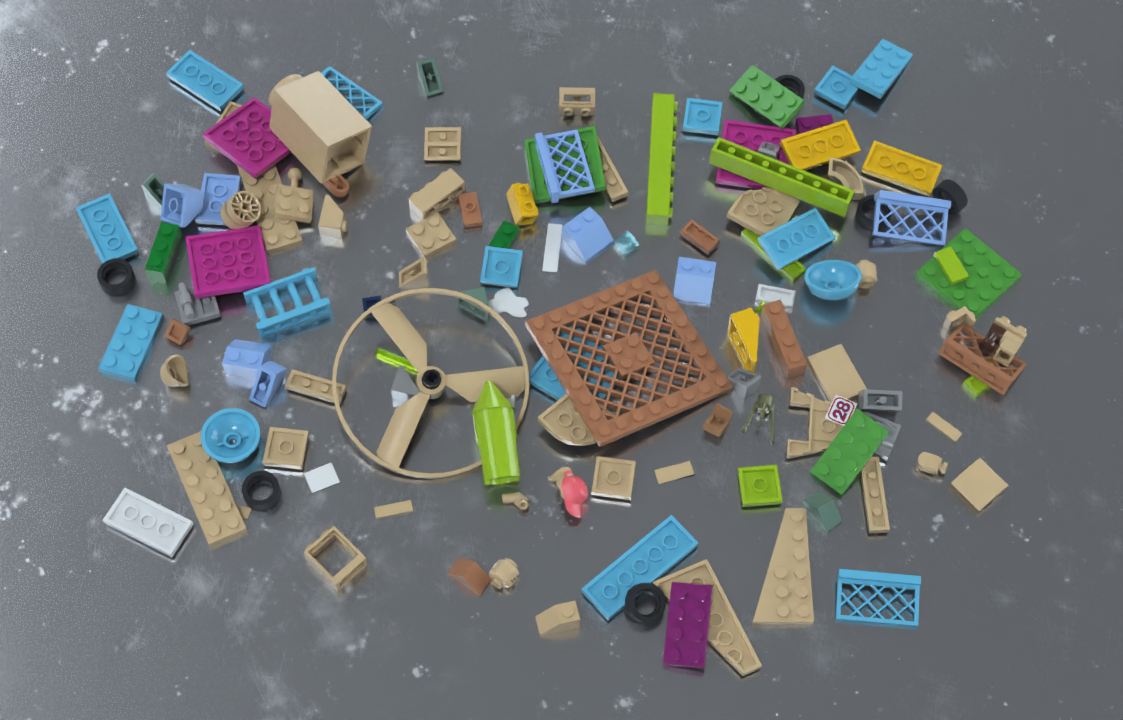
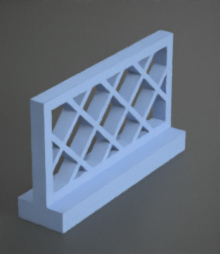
M577 130L543 136L542 132L535 134V147L551 203L559 202V198L595 192ZM575 137L573 145L566 142V138ZM554 140L558 142V144L554 148L548 145L547 141ZM561 145L570 148L566 154L558 150ZM573 150L580 154L577 159L569 156ZM554 154L563 157L560 162L552 159ZM566 159L574 163L571 168L562 165ZM577 165L584 168L582 174L574 171ZM559 168L567 172L564 177L556 174ZM570 174L578 177L575 183L567 180ZM583 180L589 184V187L582 188L578 184ZM563 183L571 186L568 191H561L560 187Z
M879 190L874 194V201L876 202L872 236L945 246L948 210L951 208V201ZM880 204L887 205L891 212L884 216L880 211ZM900 207L905 208L909 213L903 219L896 212ZM922 210L927 217L919 221L914 212ZM936 212L943 213L942 222L939 224L932 217ZM892 213L899 220L893 227L886 219ZM909 216L917 223L912 229L904 222ZM927 219L935 226L929 232L922 225ZM882 221L889 228L885 233L878 232V224ZM900 223L907 231L904 235H899L894 229ZM918 226L925 234L921 238H917L912 232ZM935 229L941 234L940 241L934 240L930 235Z

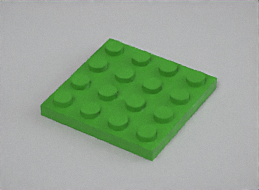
M596 127L576 129L580 137L595 192L606 190ZM568 137L565 141L573 145L575 137ZM535 138L526 139L524 141L534 202L538 204L551 201L535 147ZM554 140L547 141L548 145L554 148L558 144V142ZM561 145L558 150L566 154L570 148ZM573 150L569 156L577 159L580 154ZM554 154L552 157L557 162H560L563 158L557 154ZM566 159L562 165L571 168L574 163ZM577 165L574 171L582 174L584 168ZM560 168L556 172L561 177H564L567 173ZM572 174L567 178V180L573 183L578 179V177ZM583 180L578 184L582 188L589 187V184ZM563 183L560 188L561 191H568L571 186Z
M966 228L942 249L952 247L969 275L967 280L951 285L934 256L915 275L956 310L966 306L969 311L973 312L976 319L1022 276L1018 270Z

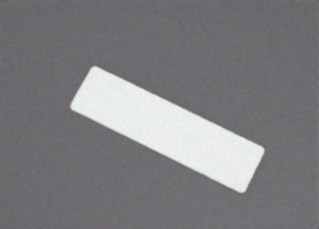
M548 224L542 271L557 272L563 227L561 224Z

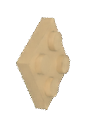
M438 212L406 228V233L425 258L457 243L455 236Z
M270 427L263 465L302 470L309 431Z
M597 456L591 495L631 500L636 461Z

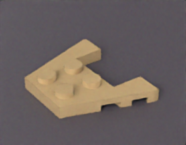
M791 387L789 406L810 408L808 441L788 439L786 458L790 459L826 451L843 428L842 425L825 418L832 402L822 401L810 393L805 394L798 391L797 388Z

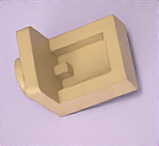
M964 306L957 311H950L946 315L943 326L949 331L957 325L964 323L973 329L976 318L973 312Z

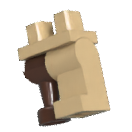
M1004 316L1001 318L997 317L986 335L987 338H984L979 343V349L984 354H991L995 349L996 342L1000 346L993 359L1008 367L1027 336L1026 328L1021 325L1014 327L1010 324V320ZM1000 354H1006L1009 359H1003Z

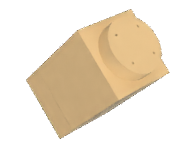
M319 71L305 77L293 74L277 83L271 91L268 100L269 105L272 107L269 128L321 184L365 164L372 126Z

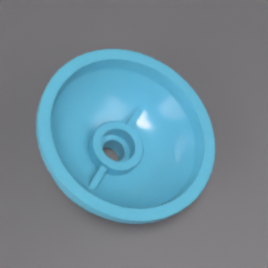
M843 260L817 262L811 265L804 275L805 283L808 285L809 290L815 296L825 300H840L851 296L856 291L862 278L861 271L857 266Z
M238 408L223 409L214 413L204 423L201 430V443L205 452L214 460L223 463H237L248 458L257 448L260 441V427L254 416L245 410ZM232 441H236V442H237V443L234 444V445H230V443H231Z

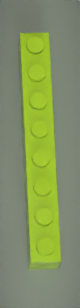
M653 93L646 224L668 226L669 218L672 219L673 208L669 207V204L673 203L674 192H670V187L674 188V177H671V172L675 170V161H672L676 146H672V142H676V131H673V127L677 125V116H674V112H677L678 102L674 101L675 94Z
M720 137L717 138L711 149L709 164L845 217L851 205L855 192L852 189Z

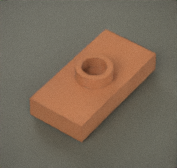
M477 193L458 194L464 228L483 226Z
M692 219L680 230L682 237L707 255L720 244V239Z

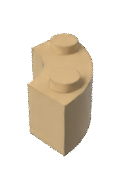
M830 158L828 170L830 180L854 190L852 200H861L866 197L865 186L856 169L841 159Z

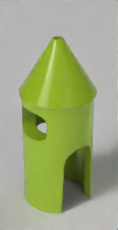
M492 381L485 382L471 416L473 417L476 443L480 451L485 485H502L517 482L520 476L516 447L515 408Z

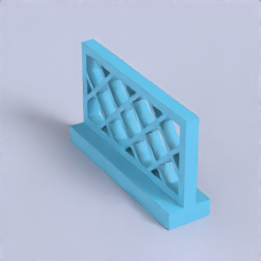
M329 66L321 72L324 77L328 74L335 76L336 79L327 80L331 84H336V89L340 93H349V97L344 98L351 105L352 102H363V107L354 108L358 112H363L362 116L365 119L383 106L382 101ZM338 84H346L349 88H338ZM352 93H359L362 97H352ZM365 102H372L375 105L365 107Z
M848 569L838 570L836 579V620L918 627L921 576ZM842 584H850L855 592L847 598L842 592ZM864 586H870L876 592L869 599L860 591ZM884 588H891L896 594L889 601L881 594ZM905 590H914V599L910 603L901 595ZM856 593L865 601L859 608H856L849 600ZM877 594L886 603L879 610L870 602ZM896 597H899L906 605L899 612L890 604ZM846 602L854 610L850 615H840L841 606ZM866 604L875 612L871 617H864L859 611ZM886 606L895 614L891 619H885L879 613ZM908 607L914 614L913 621H905L900 613Z

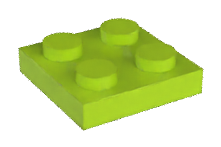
M777 465L738 468L737 473L742 507L782 504L783 500Z

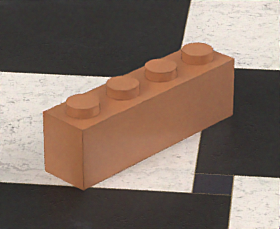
M781 299L763 304L760 316L786 380L804 375L807 363Z

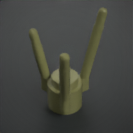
M769 394L759 395L758 401L754 402L753 409L742 429L743 432L746 431L757 409L761 413L760 419L764 418V414L770 412L771 443L775 441L774 411L776 406L773 405V396Z

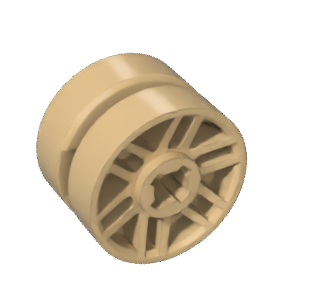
M238 191L223 203L220 215L225 225L230 229H242L249 227L260 217L261 205L258 199L250 192Z

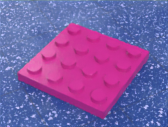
M255 97L203 133L204 140L255 179L291 153L269 128L271 109Z
M725 120L722 139L758 152L759 146L763 141L780 145L782 139L795 136L796 129L783 128L781 130L775 126ZM780 145L776 160L790 165ZM718 167L716 183L754 189L767 187Z
M260 225L186 236L195 299L248 291L271 283Z

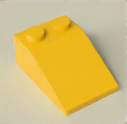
M752 307L730 314L727 333L744 369L755 372L760 318L757 313H754Z

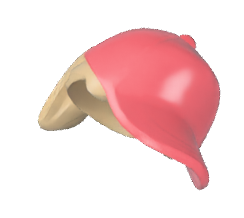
M562 467L551 476H548V480L557 482L556 486L561 491V497L564 499L568 513L580 518L582 504L589 496L586 483L580 477L574 476L569 467Z

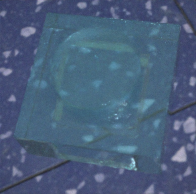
M629 231L613 240V244L624 256L639 247V242Z

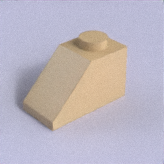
M325 195L318 224L320 236L342 238L343 231H347L348 222L345 221L344 213L329 195Z
M576 601L554 605L535 616L540 637L580 628V617Z

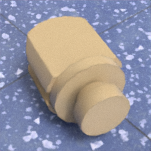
M923 452L918 457L917 466L920 471L938 475L939 471L942 474L946 473L948 463L944 462L943 464V458H940V456Z

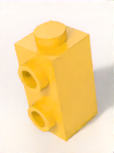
M529 183L512 184L506 196L515 225H531L538 217L539 211L535 205L534 195Z

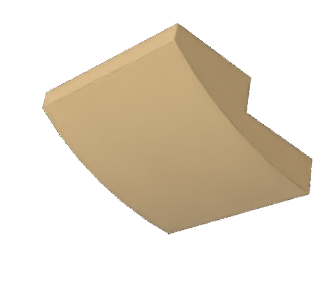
M425 127L424 161H461V127Z
M981 458L976 460L951 482V485L979 512L1009 486Z

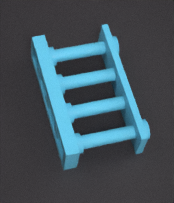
M315 267L304 269L294 275L243 293L246 304L253 303L260 322L256 323L260 338L332 313L328 297L321 299L314 284V281L318 279ZM307 284L314 301L307 305L302 304L296 287ZM289 290L296 309L285 312L278 294ZM271 296L278 315L267 318L260 300Z

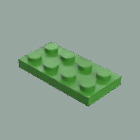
M751 65L729 90L731 95L781 130L805 104L802 98L754 65Z
M857 408L810 472L843 496L890 432Z

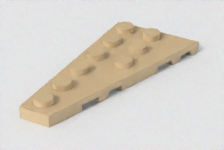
M806 508L785 509L752 625H813L814 623Z
M707 559L652 582V584L662 590L668 602H670L672 582L713 586L708 642L742 676L761 669L762 665Z

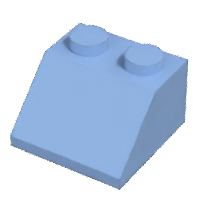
M164 183L160 220L185 228L203 209L205 191L184 184Z
M591 207L584 210L562 227V239L585 262H588L614 242L603 219Z
M679 257L673 294L676 301L710 305L716 262Z
M234 339L227 346L222 365L225 374L256 379L259 366L269 360L272 345Z

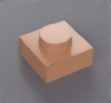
M172 319L164 337L179 345H183L191 327L176 319Z

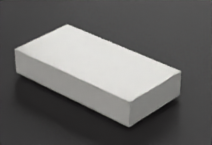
M759 284L755 303L766 304L781 299L784 309L792 310L796 291Z

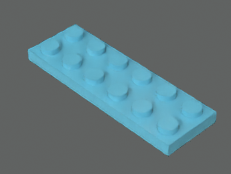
M670 515L581 589V592L609 621L625 607V597L629 589L640 583L652 584V582L658 580L693 551L699 543Z

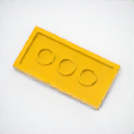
M847 119L780 141L789 164L804 171L828 164L830 158L844 159L859 154L861 151Z
M874 140L861 172L930 197L943 165Z

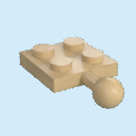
M292 168L288 171V179L291 181V186L276 185L274 217L311 223L313 190L298 188V181L302 178V172L298 168Z

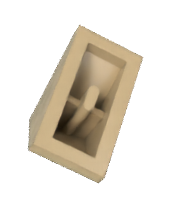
M425 257L399 271L400 289L429 287Z

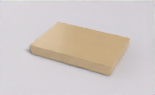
M842 344L807 357V362L829 402H833L835 395L848 400L858 397L859 391L867 389Z

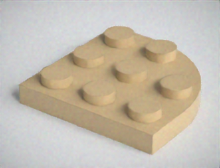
M762 187V189L753 191L750 189L736 199L726 218L762 236L787 223L800 201L768 187Z
M567 394L537 417V421L553 437L563 443L574 446H586L597 443ZM598 404L601 410H603L604 405ZM606 408L605 412H606V413H609V414H612V413Z

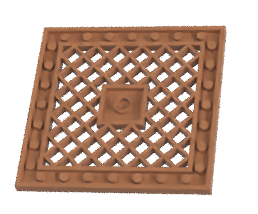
M657 270L525 321L527 330L599 447L728 393L733 388ZM641 299L651 302L650 306L641 304ZM625 305L635 308L634 313L624 310ZM637 310L648 312L647 317L636 314ZM608 313L618 314V319L609 317ZM650 313L660 316V320L649 318ZM621 316L632 319L631 323L621 321ZM592 318L603 321L602 325L591 323ZM634 320L643 322L644 326L634 325ZM605 322L616 325L615 329L604 327ZM647 324L655 326L657 330L646 329ZM576 325L585 327V332L575 330ZM618 326L628 329L627 334L617 331ZM660 328L670 331L669 336L659 333ZM591 329L599 332L598 337L588 334V330ZM559 332L570 334L569 338L566 339L558 336ZM604 333L612 336L611 341L600 338L601 334ZM572 336L582 338V342L572 341L571 338ZM643 336L653 337V342L644 340ZM656 339L666 341V346L655 343ZM585 340L595 342V346L585 345L584 342ZM669 343L679 345V350L669 348ZM598 344L603 345L602 350L597 349ZM568 347L579 349L578 354L567 351ZM653 349L663 352V356L660 357L652 354ZM581 351L592 353L591 358L580 355ZM666 353L676 356V360L666 359ZM594 355L604 357V362L594 360ZM679 358L689 360V364L679 363L678 360ZM578 361L588 364L587 369L578 367ZM655 362L660 363L659 368L654 367ZM663 364L673 367L672 372L663 370ZM591 365L601 368V372L591 371ZM676 368L686 371L685 376L676 374ZM607 370L614 372V376L609 377L603 375V371ZM646 372L657 374L656 379L645 376ZM617 374L620 377V379H624L627 377L626 382L616 379ZM688 374L699 375L698 380L689 378ZM587 376L598 379L597 384L587 382ZM659 376L670 378L669 383L658 380ZM630 378L639 380L640 385L629 383ZM672 380L683 382L682 387L671 384ZM600 381L610 383V388L599 386ZM643 382L654 385L653 389L650 390L642 387ZM613 385L623 387V393L612 390ZM656 386L667 389L666 393L656 392ZM589 389L594 390L593 396ZM629 389L637 392L636 397L625 394L626 390ZM596 393L606 394V400L595 397ZM642 393L650 396L649 401L638 398L639 394ZM610 396L619 398V404L609 401ZM623 400L634 403L633 407L623 406ZM598 404L604 405L603 410H601ZM636 404L641 405V407L635 409ZM606 407L617 410L616 415L606 413ZM620 411L625 413L618 416Z

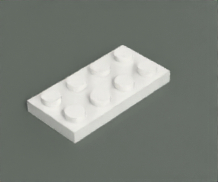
M127 488L123 489L103 519L105 524L170 557H173L194 525L193 521Z

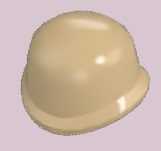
M175 354L168 357L160 368L161 379L168 387H185L189 384L188 366L181 355Z

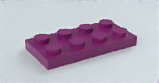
M672 582L663 658L664 665L705 669L713 586Z

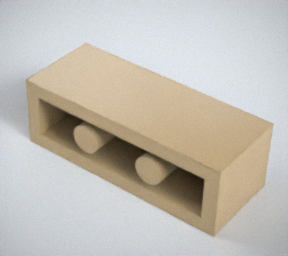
M451 168L446 172L443 171L435 180L428 182L424 188L410 196L409 207L423 220L439 212L455 200L458 194L466 192L465 181Z

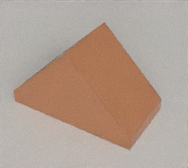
M460 557L447 572V575L479 596L492 581L475 561Z

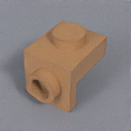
M717 403L702 429L720 437L729 426L733 411Z

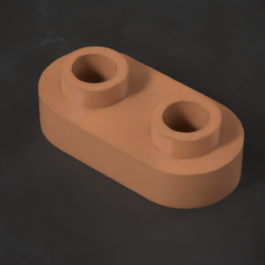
M341 174L323 183L334 196L344 197L348 194L349 183Z

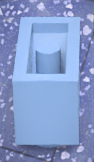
M271 360L260 365L249 400L266 408L281 387L287 368Z

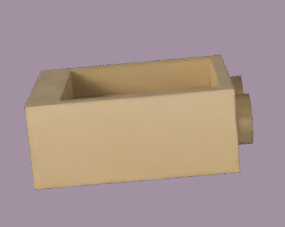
M335 526L331 529H326L320 538L308 544L304 551L305 559L337 592L368 566L366 557ZM336 540L354 559L335 576H332L315 557Z

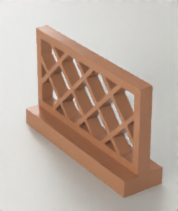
M962 323L950 337H947L938 354L1004 395L1027 364L1014 357L1011 363H1014L1019 368H1012L1011 365L999 367V362L993 359L994 353H996L999 347L998 345L995 346L994 351L989 354V357H983L978 343L985 337ZM961 331L968 334L969 337L962 336ZM965 342H972L973 346H967ZM1000 354L1003 359H1009L1006 354Z

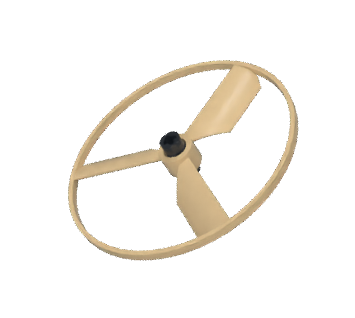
M420 288L397 293L381 300L365 311L353 323L344 336L336 354L332 375L333 398L344 430L354 444L370 459L393 472L405 476L426 479L447 478L478 468L482 465V462L480 460L468 467L444 473H418L399 468L428 400L440 397L445 390V386H447L469 402H477L486 381H492L506 398H511V395L518 397L525 389L522 409L515 423L517 431L527 406L529 371L525 354L517 336L505 320L492 308L469 295L457 291L439 288ZM418 294H441L468 301L488 312L504 327L519 352L523 366L445 375L438 367H427L426 342L400 309L390 304V302ZM370 314L376 318L418 372L416 388L420 392L395 409L377 449V456L366 449L348 427L339 406L336 388L337 369L343 349L355 329Z

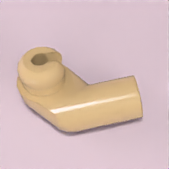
M520 492L502 494L503 504L513 503L521 510H526L530 506L529 500Z

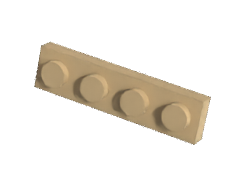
M597 136L606 192L610 200L614 202L629 196L628 190Z
M871 457L860 472L869 534L889 533L890 526L879 457Z

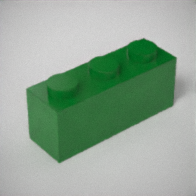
M161 222L144 269L149 281L167 284L183 238L179 225Z

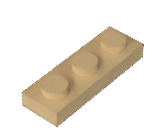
M291 370L285 384L286 389L334 403L331 380ZM336 382L337 397L340 405L347 386Z

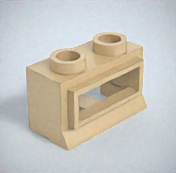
M559 87V115L595 116V88ZM564 97H574V101H564ZM581 97H591V102L577 101H580Z

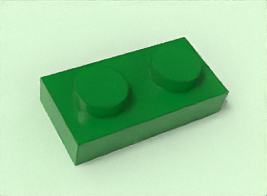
M503 220L488 246L510 249L520 232V227Z

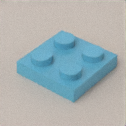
M832 65L814 89V94L844 110L860 88L849 83L852 75Z
M687 98L683 131L718 135L723 102Z
M486 246L480 283L518 288L523 251Z

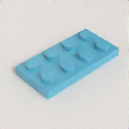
M882 38L851 77L849 83L881 99L910 62L913 54Z
M191 50L166 72L168 78L220 112L228 105L229 101H232L244 89V85Z
M110 193L76 207L77 213L102 264L113 258L124 260L139 253Z
M814 208L760 236L757 240L778 271L832 242L836 237L818 210Z
M127 304L99 365V372L136 382L163 321V313Z

